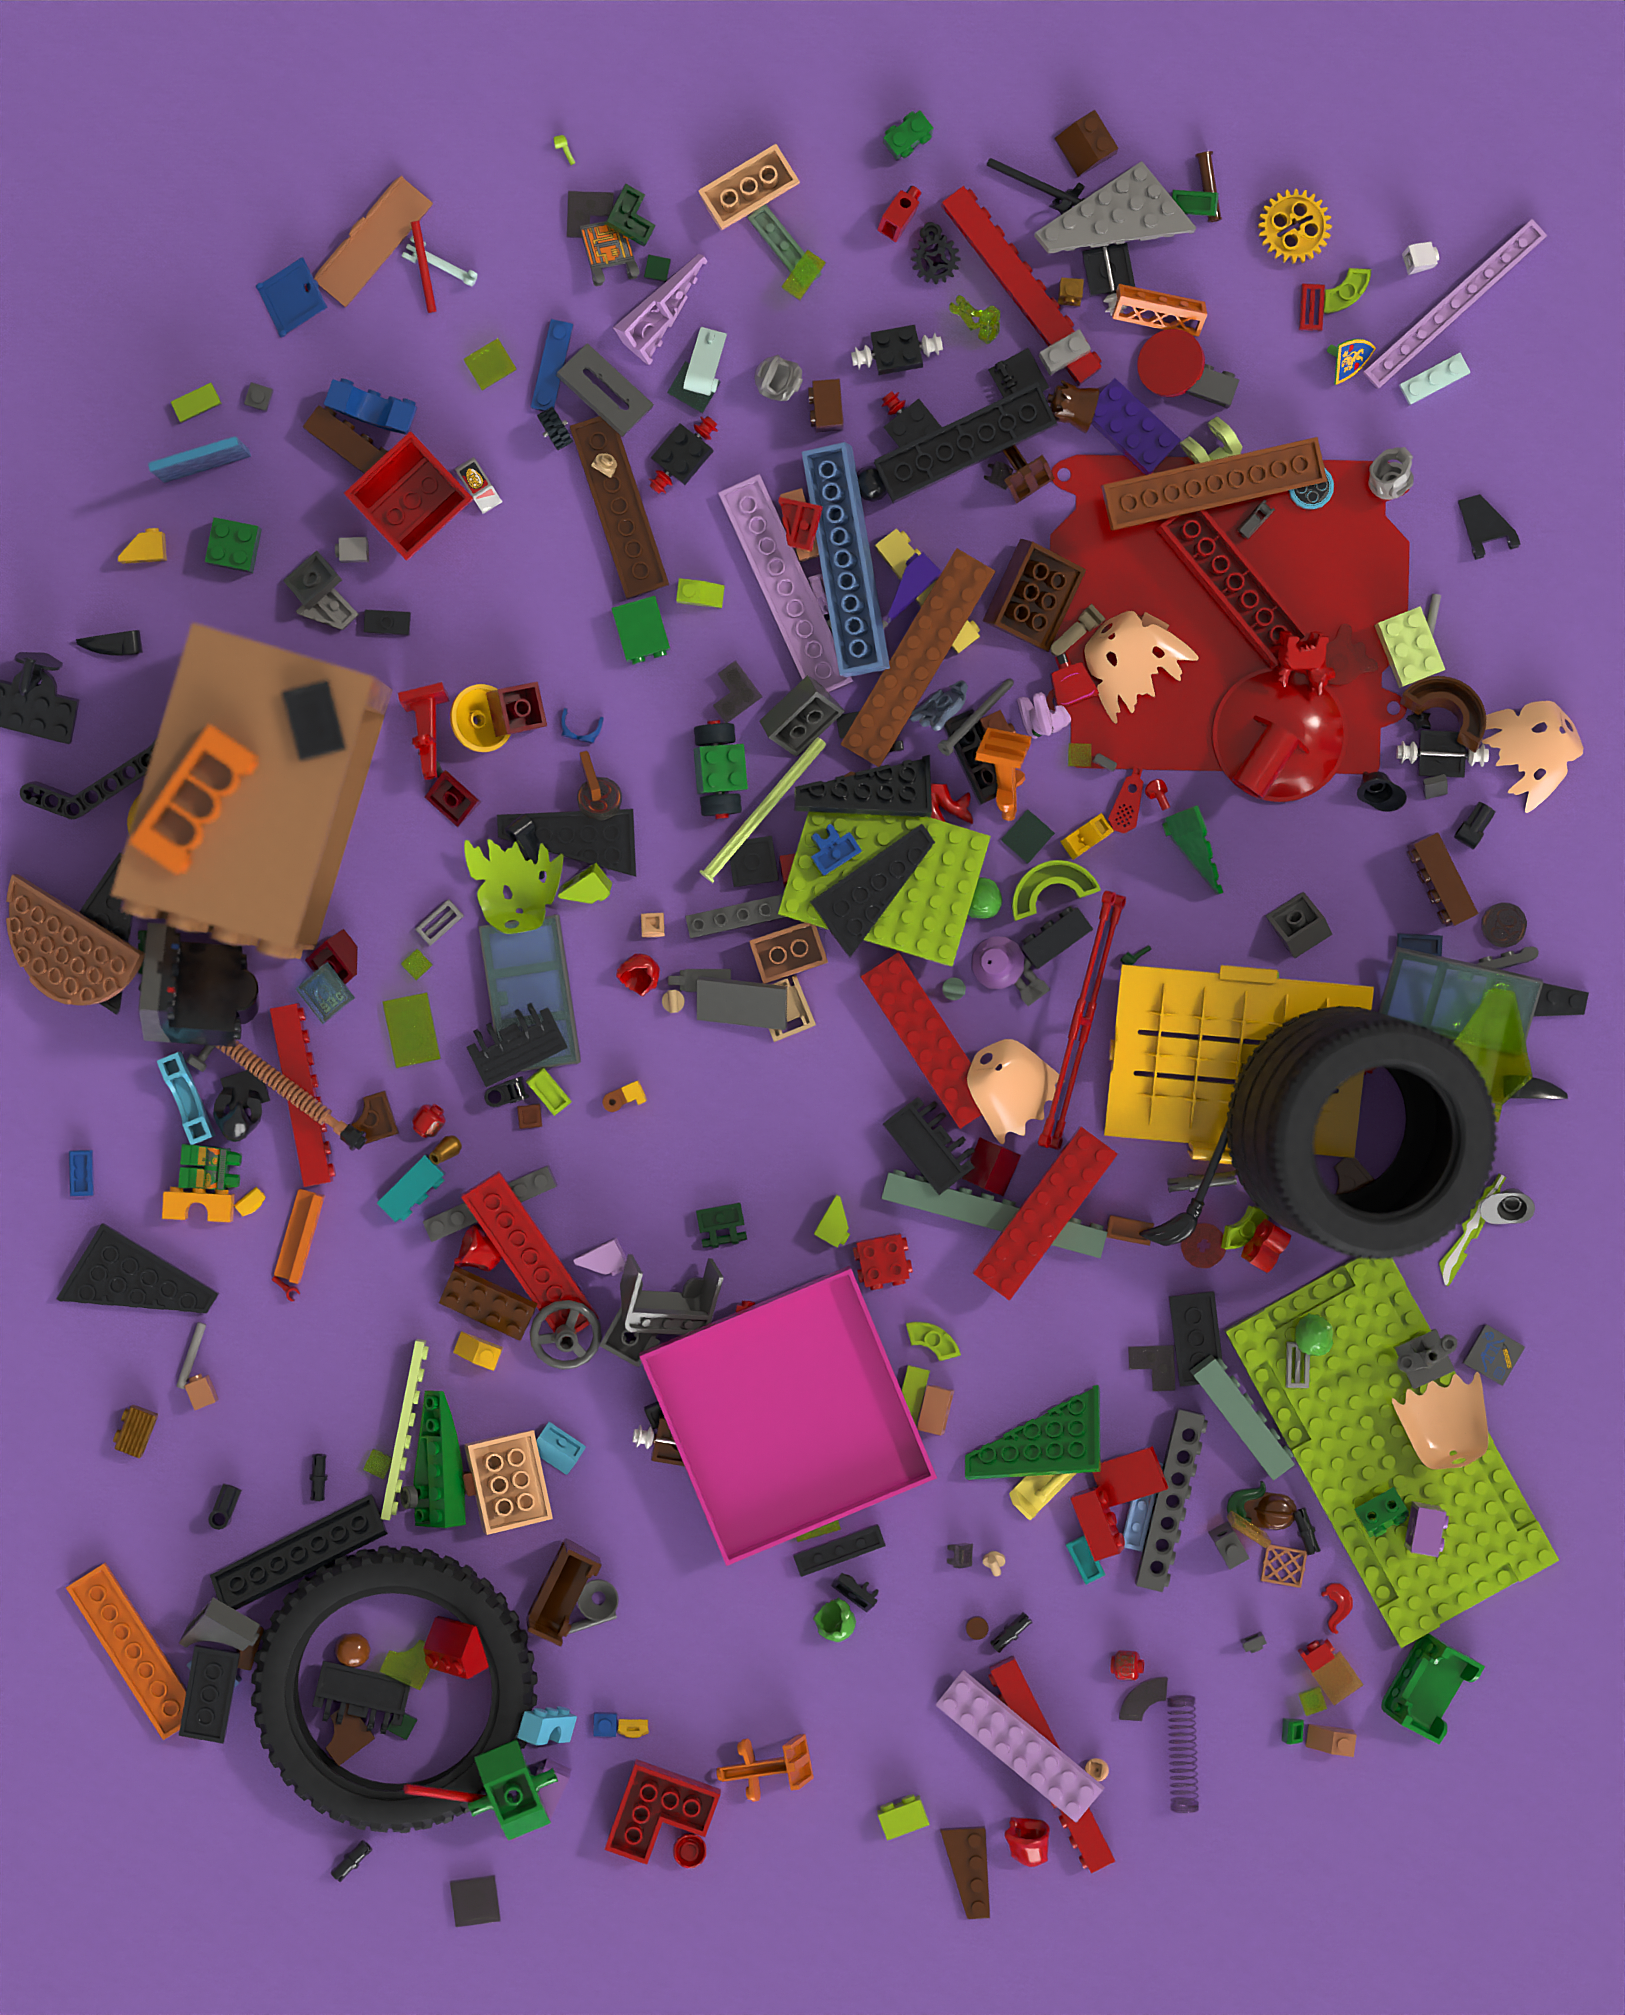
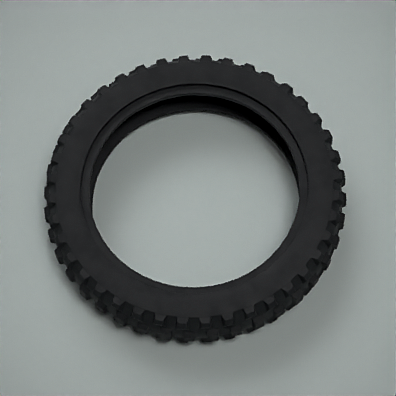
M389 1545L380 1546L378 1551H375V1549H362L356 1552V1556L345 1555L335 1559V1564L332 1562L327 1566H321L316 1569V1575L314 1574L310 1578L305 1577L298 1583L299 1588L293 1593L289 1592L283 1599L285 1605L282 1609L274 1611L270 1618L272 1622L271 1627L264 1630L261 1636V1640L264 1642L262 1649L257 1650L254 1657L257 1669L252 1673L251 1683L255 1685V1691L251 1696V1706L257 1709L254 1714L255 1725L257 1728H261L260 1743L263 1749H269L268 1758L274 1768H280V1776L287 1786L293 1785L295 1787L294 1793L302 1800L306 1801L309 1799L311 1806L321 1814L327 1811L331 1819L341 1823L347 1820L350 1822V1826H354L357 1829L365 1830L367 1826H370L371 1831L388 1832V1829H392L393 1832L409 1833L411 1827L415 1831L432 1828L433 1823L436 1825L446 1824L453 1821L454 1815L458 1817L463 1813L466 1814L470 1811L468 1807L469 1802L406 1794L403 1788L406 1784L486 1795L487 1792L474 1757L516 1739L520 1748L525 1749L527 1742L517 1738L524 1711H532V1708L537 1705L538 1695L533 1693V1687L537 1684L538 1677L537 1672L532 1671L535 1658L533 1651L527 1648L529 1637L526 1629H520L517 1613L515 1610L510 1611L508 1609L507 1598L501 1592L496 1594L491 1582L485 1577L482 1579L478 1578L477 1573L473 1571L472 1567L467 1564L461 1567L459 1561L454 1560V1558L447 1555L441 1558L439 1554L434 1553L430 1549L424 1548L423 1552H419L418 1548L401 1546V1549L397 1550L396 1547L389 1548ZM389 1593L417 1596L442 1606L463 1623L477 1627L491 1676L492 1701L489 1718L482 1735L473 1748L459 1762L436 1776L421 1781L401 1784L382 1783L362 1778L341 1766L338 1767L335 1761L319 1747L306 1725L301 1711L298 1692L299 1670L305 1648L315 1630L331 1614L343 1606L364 1597Z

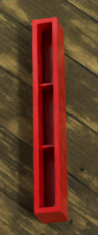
M296 1003L270 1008L282 1074L289 1078L290 1082L293 1081L295 1085L304 1089V1092H308L309 1095H312L318 1102L322 1103L321 1096L317 1097L316 1088L319 1087L317 1074H313L311 1065L315 1064L312 1052L308 1051L307 1043H310V1035L308 1029L304 1030L303 1021L306 1020L304 1007H300V1004ZM288 1101L304 1187L332 1182L333 1177L336 1176L334 1163H330L328 1154H332L330 1142L325 1140L324 1132H327V1124L320 1125L319 1121L316 1122L314 1118L309 1117V1114L307 1115L304 1111H301L300 1107L297 1108L295 1104Z

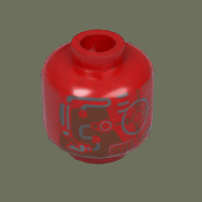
M428 1104L422 1105L412 1118L413 1130L423 1138L436 1136L446 1122L443 1109L436 1104L432 1106Z
M1119 1650L1115 1656L1112 1655L1111 1673L1119 1680L1135 1681L1140 1673H1144V1659H1140V1655L1136 1651Z

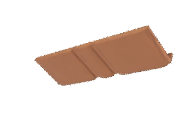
M400 176L368 211L366 218L363 217L354 224L349 233L350 237L345 239L316 273L314 280L346 308L394 252L396 247L411 232V222L420 221L433 203L406 181L403 176Z

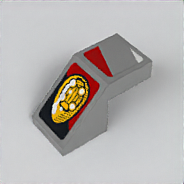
M474 457L455 468L483 514L502 503V500Z

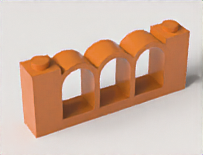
M208 724L129 843L177 875H180L181 872L186 873L193 863L190 860L193 855L189 851L196 849L204 838L202 824L214 822L222 812L221 797L229 796L239 788L241 775L246 777L248 773L252 775L259 765L257 762L259 757L214 726ZM206 751L225 763L232 770L233 781L223 791L212 789L191 774ZM187 779L207 791L213 797L214 809L208 817L203 819L196 818L173 802ZM168 807H171L194 824L196 835L189 845L179 846L154 829Z

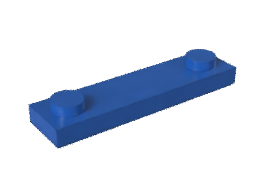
M554 319L550 321L531 403L532 409L545 411L551 406L555 408L561 382L556 374L565 365L574 326L571 323Z

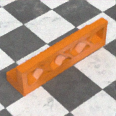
M1119 284L1116 290L1117 303L1112 314V318L1164 330L1180 329L1199 337L1207 317V309L1204 301ZM1122 305L1131 306L1134 310L1128 314L1120 313ZM1150 310L1154 311L1155 316L1149 319L1143 318L1141 313ZM1174 315L1177 320L1167 323L1162 318ZM1190 319L1198 320L1196 328L1186 327L1184 322Z

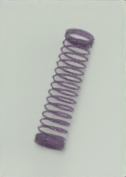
M1174 1695L1167 1698L1168 1707L1188 1706L1194 1708L1191 1711L1167 1712L1170 1715H1194V1717L1188 1719L1169 1718V1722L1191 1721L1195 1723L1189 1726H1168L1169 1729L1190 1728L1195 1730L1191 1733L1172 1732L1168 1734L1174 1737L1187 1735L1195 1737L1192 1740L1176 1739L1168 1741L1171 1744H1195V1746L1189 1748H1169L1170 1751H1195L1191 1755L1171 1754L1169 1755L1170 1758L1191 1757L1196 1759L1192 1762L1173 1761L1169 1763L1173 1766L1189 1764L1196 1766L1193 1769L1175 1768L1169 1770L1171 1773H1196V1775L1191 1777H1169L1171 1780H1196L1192 1784H1170L1171 1787L1177 1788L1189 1786L1196 1788L1193 1791H1170L1173 1795L1190 1793L1197 1795L1194 1798H1171L1170 1810L1175 1813H1193L1199 1810V1802L1195 1800L1199 1797L1195 1793L1199 1789L1196 1786L1199 1781L1195 1778L1198 1773L1194 1771L1198 1768L1195 1764L1198 1759L1194 1756L1198 1752L1194 1749L1197 1743L1193 1742L1197 1739V1736L1194 1735L1197 1729L1193 1727L1197 1723L1192 1720L1196 1717V1714L1192 1713L1196 1710V1707L1193 1706L1196 1704V1698L1190 1695Z

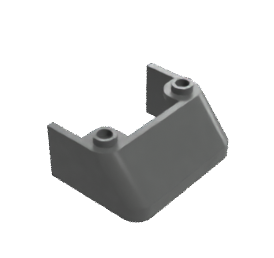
M628 1254L620 1282L622 1320L628 1331L683 1335L711 1323L724 1278L713 1259L708 1258L703 1278L695 1277L689 1279L684 1284L682 1292L642 1290L643 1282L641 1280L643 1272L634 1256Z

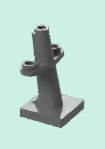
M1432 1329L1422 1336H1417L1400 1346L1394 1347L1398 1356L1397 1366L1402 1372L1406 1373L1412 1389H1416L1455 1371L1448 1355L1456 1350L1458 1345L1457 1339L1449 1334L1440 1338L1437 1330Z

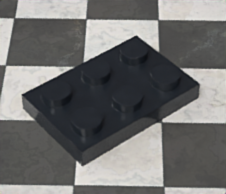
M329 680L282 691L300 761L347 749Z

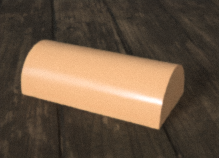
M774 144L701 188L698 192L713 220L722 231L800 184V181L777 144Z

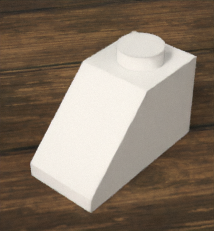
M1432 242L1409 245L1402 253L1408 275L1434 268L1438 264L1437 260H1439L1438 250L1432 246Z

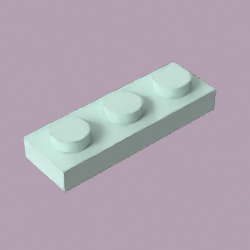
M1458 353L1401 383L1399 387L1408 404L1411 405L1471 372L1461 353Z

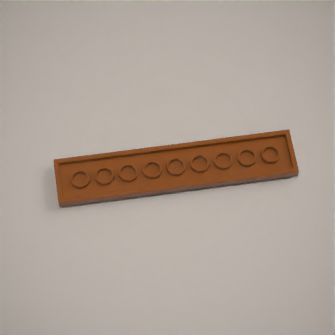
M1318 437L1109 483L1101 485L1112 531L1327 482Z
M955 549L890 659V669L883 671L840 745L877 767L882 765L994 576L995 570L960 549Z

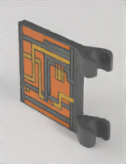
M606 221L579 227L594 286H601L605 281L602 268L626 264L629 279H636L637 275H639V268L635 262L629 238L605 225Z

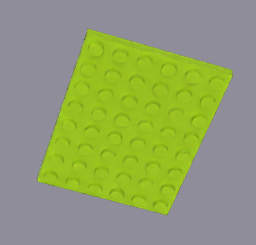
M808 812L778 914L828 929L810 902L913 829L923 824L935 841L934 845L869 931L864 941L952 967L991 836L930 817ZM829 824H832L840 838L850 832L862 852L823 876L811 859V856L819 852L811 836L817 833L822 839H828L829 835L826 828Z

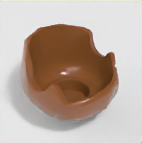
M358 1633L343 1634L336 1641L334 1649L337 1660L344 1666L353 1668L362 1666L369 1659L371 1651L368 1640Z

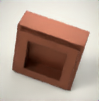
M540 1104L517 1106L519 1129L542 1127Z
M463 1472L462 1478L464 1480L465 1495H476L472 1472Z

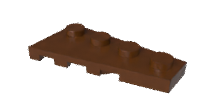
M985 1826L940 1828L967 1919L990 1918Z

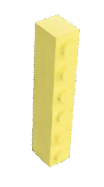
M896 528L879 541L875 548L901 581L907 567L906 561L915 553L920 555L921 552L917 548L913 550L908 544L911 541L908 535L903 530L899 532ZM937 580L915 599L920 607L924 604ZM973 620L970 622L966 621L951 646L957 655L980 637L978 634L980 629Z

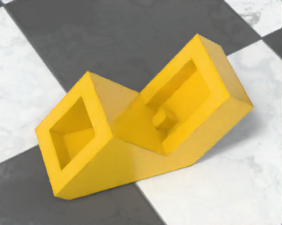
M1100 813L1060 842L1072 860H1074L1113 833L1114 830L1103 814Z

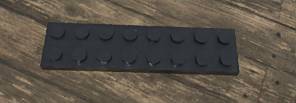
M371 1494L211 1574L210 1578L217 1599L237 1610L315 1571L321 1566H325L335 1561V1559L387 1535L388 1532L383 1519H381L376 1500Z

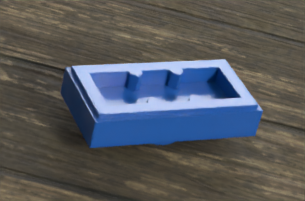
M93 1150L69 1151L70 1196L94 1195Z

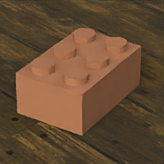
M805 922L749 941L764 984L828 963L817 927Z

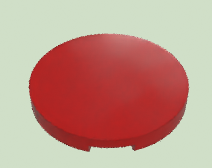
M1166 329L1153 335L1143 345L1138 357V374L1142 383L1156 395L1162 397L1180 396L1186 393L1197 380H1200L1204 371L1205 355L1200 343L1190 333L1180 329Z

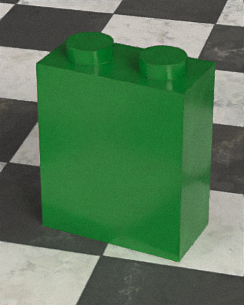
M655 596L611 608L627 662L632 661V665L645 661V657L651 655L654 658L667 655L666 651L671 650Z

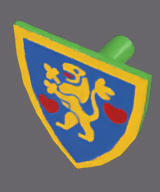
M1357 338L1342 342L1337 347L1330 345L1327 352L1336 357L1334 384L1337 385L1354 376L1370 359L1376 347L1367 340Z

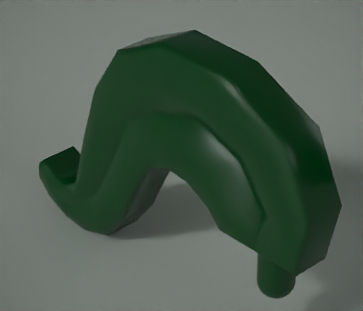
M1260 1481V1487L1240 1489L1229 1497L1227 1512L1232 1522L1244 1524V1522L1250 1523L1252 1521L1251 1518L1246 1517L1247 1512L1244 1505L1247 1501L1258 1499L1265 1494L1266 1486L1264 1481Z

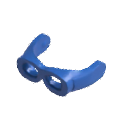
M564 708L561 718V736L594 744L602 729L604 717H600L596 731L589 735L578 736L567 728L565 719L568 709Z

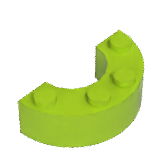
M1063 860L1044 862L1026 872L1016 885L1011 903L1013 920L1017 921L1036 914L1037 897L1045 887L1051 884H1061L1069 887L1074 891L1078 899L1101 891L1096 879L1078 864Z

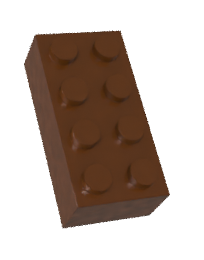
M1438 832L1429 834L1407 845L1409 849L1406 851L1407 856L1412 864L1416 863L1419 869L1416 872L1422 884H1426L1429 890L1426 892L1432 904H1436L1439 910L1436 913L1442 924H1446L1447 927L1456 926L1479 914Z

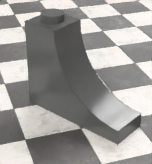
M213 1597L187 1625L179 1644L187 1648L196 1642L213 1641L244 1651L249 1645L253 1646L259 1636L256 1632L260 1624Z

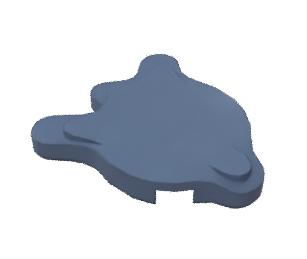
M960 680L950 685L951 690L945 693L941 689L935 692L923 705L914 709L909 717L911 722L919 720L922 727L931 725L934 731L942 729L945 722L963 707L968 689L966 682Z

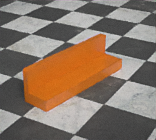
M298 1189L274 1272L275 1276L288 1279L289 1282L295 1284L301 1282L325 1195Z

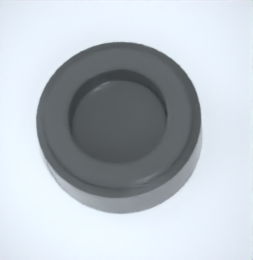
M404 1486L401 1490L400 1499L405 1509L416 1508L418 1504V1493L414 1486Z

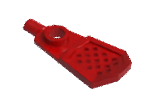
M1134 765L1132 775L1126 777L1108 817L1112 829L1116 832L1125 834L1137 826L1144 783L1140 778L1143 770L1142 767ZM1130 784L1136 786V791L1134 793L1128 791V786Z

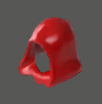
M473 1225L465 1232L458 1258L454 1259V1267L455 1265L460 1268L470 1266L490 1272L498 1265L502 1256L485 1231L479 1226Z
M1011 1817L1009 1821L1010 1828L1005 1830L1004 1833L1011 1850L1010 1856L1027 1867H1036L1047 1862L1050 1833L1048 1824L1039 1819Z

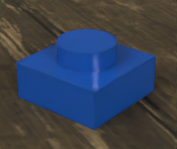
M594 1712L593 1736L616 1737L617 1713Z

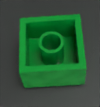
M213 517L205 562L208 565L253 573L262 529L256 525Z

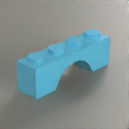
M177 1052L157 1060L164 1081L170 1088L178 1105L182 1125L190 1145L216 1136L182 1052Z

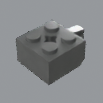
M620 1307L599 1346L630 1364L640 1367L642 1361L639 1353L659 1344L660 1340L656 1338L658 1333L635 1332L636 1340H626L627 1335L624 1333H629L630 1331L623 1324L622 1307Z

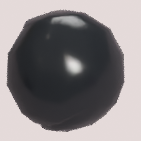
M867 466L858 471L857 478L860 495L864 500L871 502L881 500L888 493L875 466Z

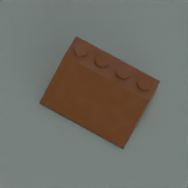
M1020 539L984 616L983 622L1049 652L1086 569L1033 541Z

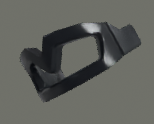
M1077 183L1074 189H1069L1065 192L1078 198L1085 186ZM1067 197L1063 199L1061 204L1060 200L1056 198L1049 205L1050 208L1058 210L1061 215L1073 206L1071 205L1072 201Z

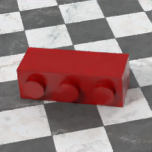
M1101 1485L1076 1492L1070 1499L1094 1561L1120 1554L1125 1548V1540L1122 1533H1119L1117 1529V1519L1114 1512H1111L1109 1508V1498L1106 1491L1102 1489Z

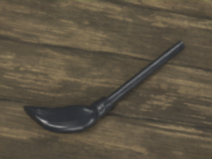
M989 158L987 162L988 167L1061 201L1067 197L1072 201V206H1076L1085 199L1082 198L1081 200L993 158Z
M1226 1124L1195 1198L1192 1197L1186 1212L1176 1215L1159 1226L1140 1231V1236L1162 1246H1170L1183 1242L1192 1235L1197 1227L1198 1217H1200L1202 1208L1205 1205V1202H1203L1228 1142L1226 1133L1228 1128Z

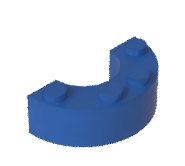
M341 378L340 381L332 379L324 402L326 407L381 429L405 435L409 433L417 410L416 402L406 398L400 400L392 396L385 399L380 397L381 393L370 389H368V392L356 388L353 386L354 382Z

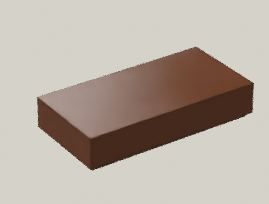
M580 752V762L592 801L600 800V787L589 752Z
M1109 1215L1106 1229L1108 1232L1107 1238L1150 1246L1151 1241L1140 1236L1139 1233L1140 1231L1153 1228L1154 1223Z

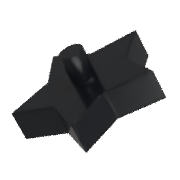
M1413 712L1412 715L1406 718L1407 721L1413 724L1415 731L1420 728L1430 730L1432 727L1428 720L1431 713L1422 712L1418 716Z

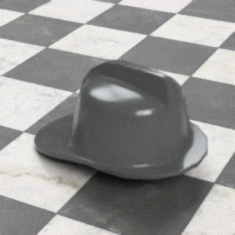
M1515 1188L1506 1189L1501 1193L1488 1196L1480 1206L1482 1218L1491 1224L1524 1223L1530 1220L1535 1212L1533 1200Z

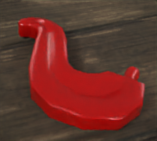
M1330 1583L1325 1587L1326 1591L1322 1592L1321 1596L1328 1595L1337 1604V1609L1328 1620V1627L1331 1632L1338 1634L1339 1631L1336 1630V1625L1349 1615L1353 1608V1598L1349 1590L1341 1583Z

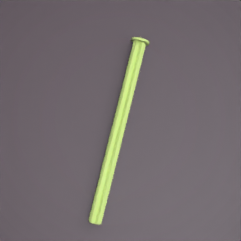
M817 737L704 871H699L711 883L714 882L713 878L824 749L826 743L821 738Z

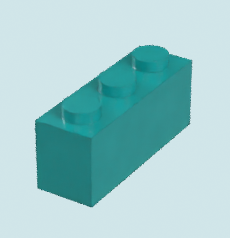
M426 1154L377 1204L395 1222L399 1219L405 1221L413 1213L410 1208L415 1203L420 1206L429 1197L426 1193L432 1187L436 1190L445 1181L442 1177L446 1173L438 1165L432 1163Z

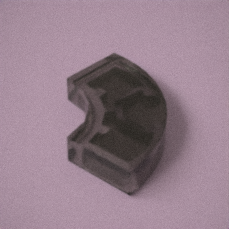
M1168 1677L1151 1678L1135 1687L1122 1703L1119 1720L1142 1721L1143 1715L1149 1706L1159 1701H1166Z

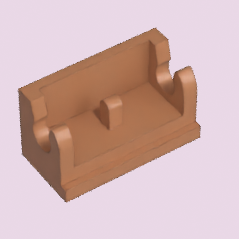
M927 1385L917 1430L940 1436L945 1433L954 1390Z

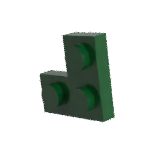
M625 184L605 225L644 247L656 225L636 214L645 194Z

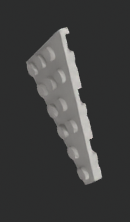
M1141 161L1035 232L1034 237L1049 254L1061 250L1071 251L1075 250V248L1086 246L1093 248L1108 246L1111 243L1122 244L1130 240L1139 239V241L1158 239L1159 237H1173L1174 234H1192L1195 232L1196 226Z

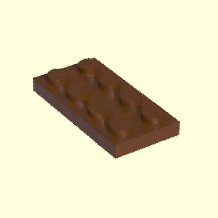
M456 1265L439 1301V1304L519 1341L522 1340L537 1306V1303Z

